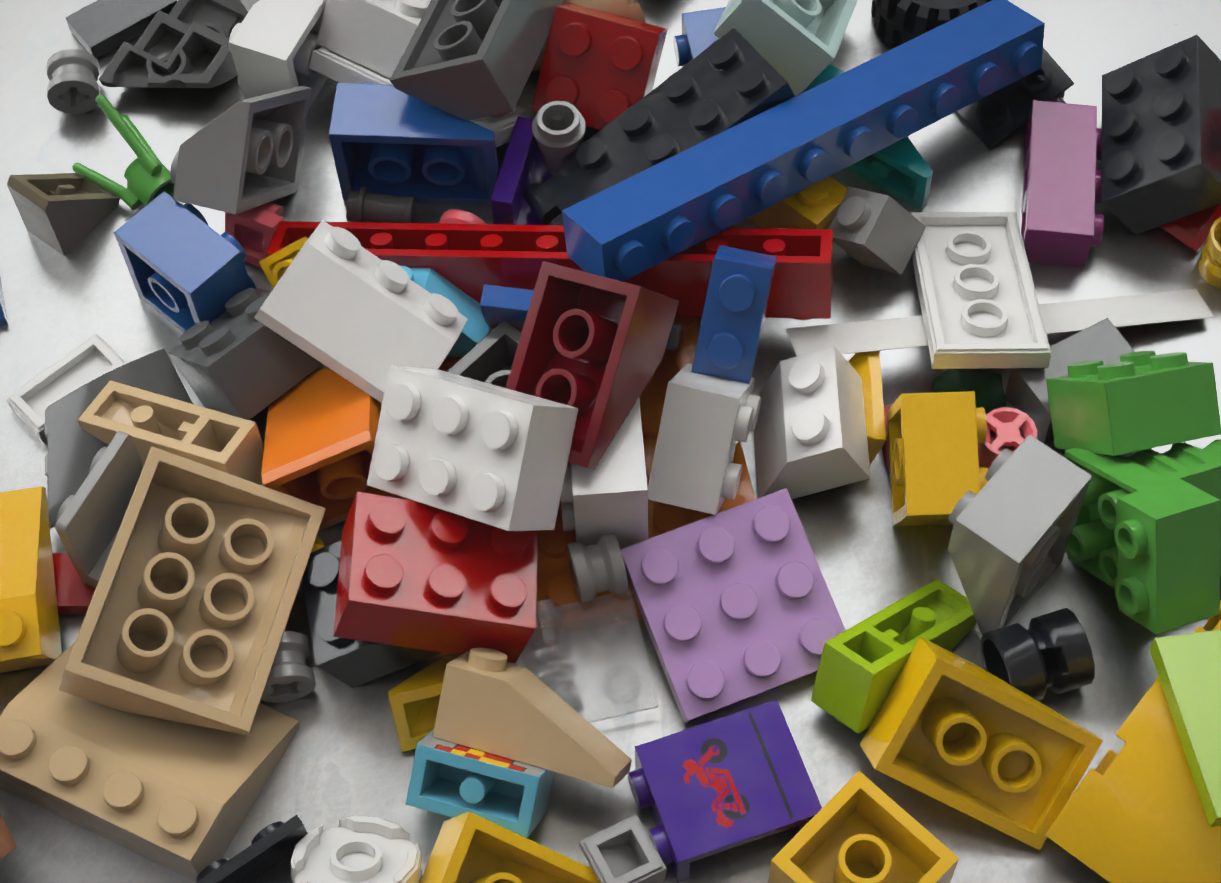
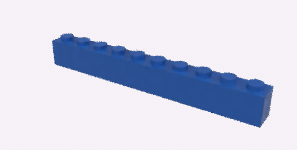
M1008 0L989 1L562 210L567 256L587 273L623 282L1041 69L1045 23Z

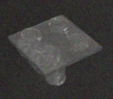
M631 589L626 593L618 595L612 593L598 596L593 601L582 604L576 601L554 606L553 600L536 602V629L521 653L524 667L529 669L589 723L659 707Z

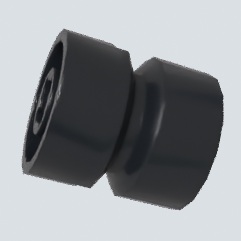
M1068 608L1031 618L1028 629L1019 623H1015L982 634L981 653L985 670L1037 701L1044 698L1047 688L1055 694H1060L1092 684L1095 678V664L1087 635L1078 618Z

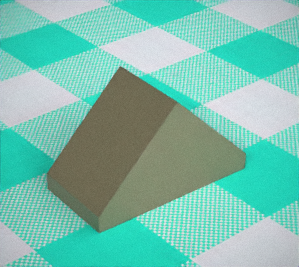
M77 173L10 175L7 182V187L27 231L63 256L118 207L121 199Z

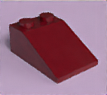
M542 261L506 388L578 408L568 462L595 470L663 359L679 300L641 286Z

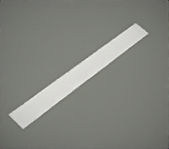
M1197 289L1039 304L1046 334L1082 331L1106 318L1115 327L1214 318ZM922 315L786 328L796 356L833 345L842 355L928 346Z

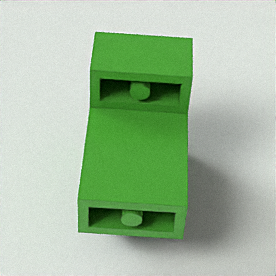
M1221 439L1214 440L1203 449L1183 442L1173 444L1164 453L1146 449L1136 451L1135 454L1126 458L1121 455L1097 454L1079 448L1065 450V458L1092 475L1066 549L1067 559L1115 588L1118 610L1156 635L1219 615L1221 577Z

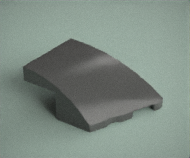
M178 0L169 15L158 10L135 46L124 41L98 80L106 87L213 88L237 76L232 53H230L228 47L229 37L234 26L242 23L248 11L244 5L234 0Z
M164 348L101 375L46 408L45 437L48 440V453L45 456V476H47V506L50 529L55 527L57 515L63 502L70 495L76 494L88 476L96 453L101 448L108 446V444L81 429L77 420L110 380L193 404Z

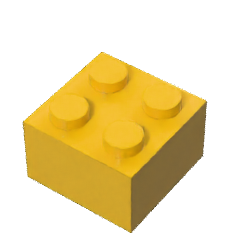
M975 391L901 394L887 410L892 527L953 525L949 522V516L962 496L969 490L978 494L988 482L985 479L988 468H979L978 444H984L987 437L984 407H976Z
M858 771L771 860L768 883H950L959 857L862 772Z

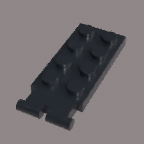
M733 28L562 159L566 166L542 185L538 183L528 185L523 192V198L544 225H564L562 210L795 97L788 82Z

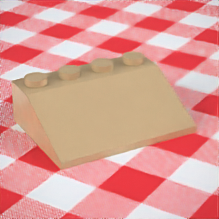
M151 446L65 666L59 691L123 712L248 735L326 508Z
M73 643L12 699L0 715V787L196 882L197 876L205 867L214 861L222 859L299 729V721L259 703L248 735L123 712L59 691L63 672L74 646Z

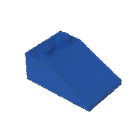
M367 82L359 84L337 83L329 139L343 201H348L350 190L360 191L362 186L369 187V192L405 197L415 196L416 204L491 206L490 199L499 175L494 131L472 121H465L395 89L393 85Z

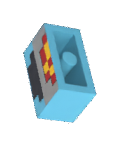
M434 729L417 744L405 805L449 817H456L470 811L526 838L529 837L546 815L555 772L432 737Z

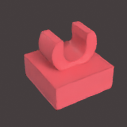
M268 202L236 215L225 212V232L232 235L243 247L246 253L244 262L262 268L259 261L266 258V252L279 221H284V217L280 216L283 213L282 206Z

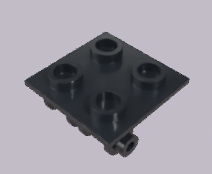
M1043 47L1041 69L957 112L987 149L991 150L1028 121L1033 100L1066 103L1064 101V92L1073 86L1074 82Z

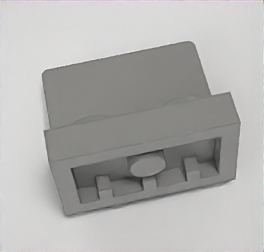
M118 431L109 445L101 448L96 453L88 476L76 494L70 495L63 502L55 524V529L82 582L93 588L97 587L144 467L131 435L122 431Z

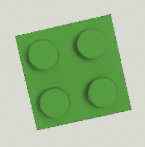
M1153 350L1138 351L1119 355L1120 362L1103 364V360L1077 362L1067 365L1068 375L1046 379L1055 448L1067 450L1079 448L1097 454L1116 456L1221 435L1213 362L1188 361L1187 352H1171L1156 355V352Z

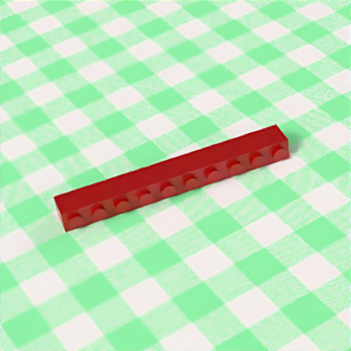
M279 221L267 249L266 257L303 237L309 238L321 222ZM326 222L332 227H340L352 233L363 248L381 260H388L408 268L433 269L478 303L481 302L484 284L534 290L542 261L585 272L567 256L564 225ZM727 228L623 281L679 300L675 316L686 318L702 316L713 259L719 246L722 245L777 257L765 318H794L796 320L831 319L833 229Z

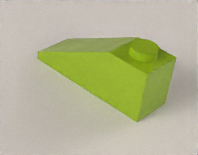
M935 579L826 641L820 659L811 702L856 733H860L870 727L920 637L951 651L976 625L977 622L967 597L940 580Z

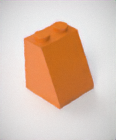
M328 367L308 375L268 405L261 471L263 485L326 508L318 531L346 520L357 492L394 498L402 497L367 485L382 403Z

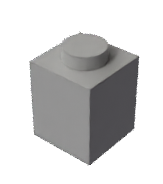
M853 187L849 188L829 229H833V242L859 263L898 275H902L926 228L889 195Z

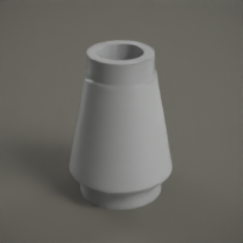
M552 101L540 108L532 123V132L543 156L546 168L552 175H555L566 166L562 159L582 144L586 129L585 119L574 105L565 101Z

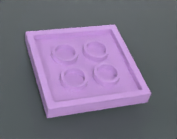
M787 488L620 549L628 582L684 724L818 672L824 643L845 631L843 622Z

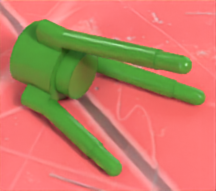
M98 95L96 97L97 104L138 158L133 160L125 170L126 188L81 163H74L72 170L88 181L121 198L132 210H136L142 203L147 206L164 191L173 198L175 183L171 181L170 171L162 164L130 118L126 115L121 116L104 95Z

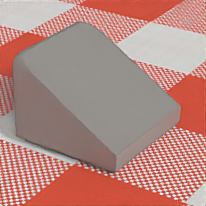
M637 815L579 841V846L599 883H664L667 868Z

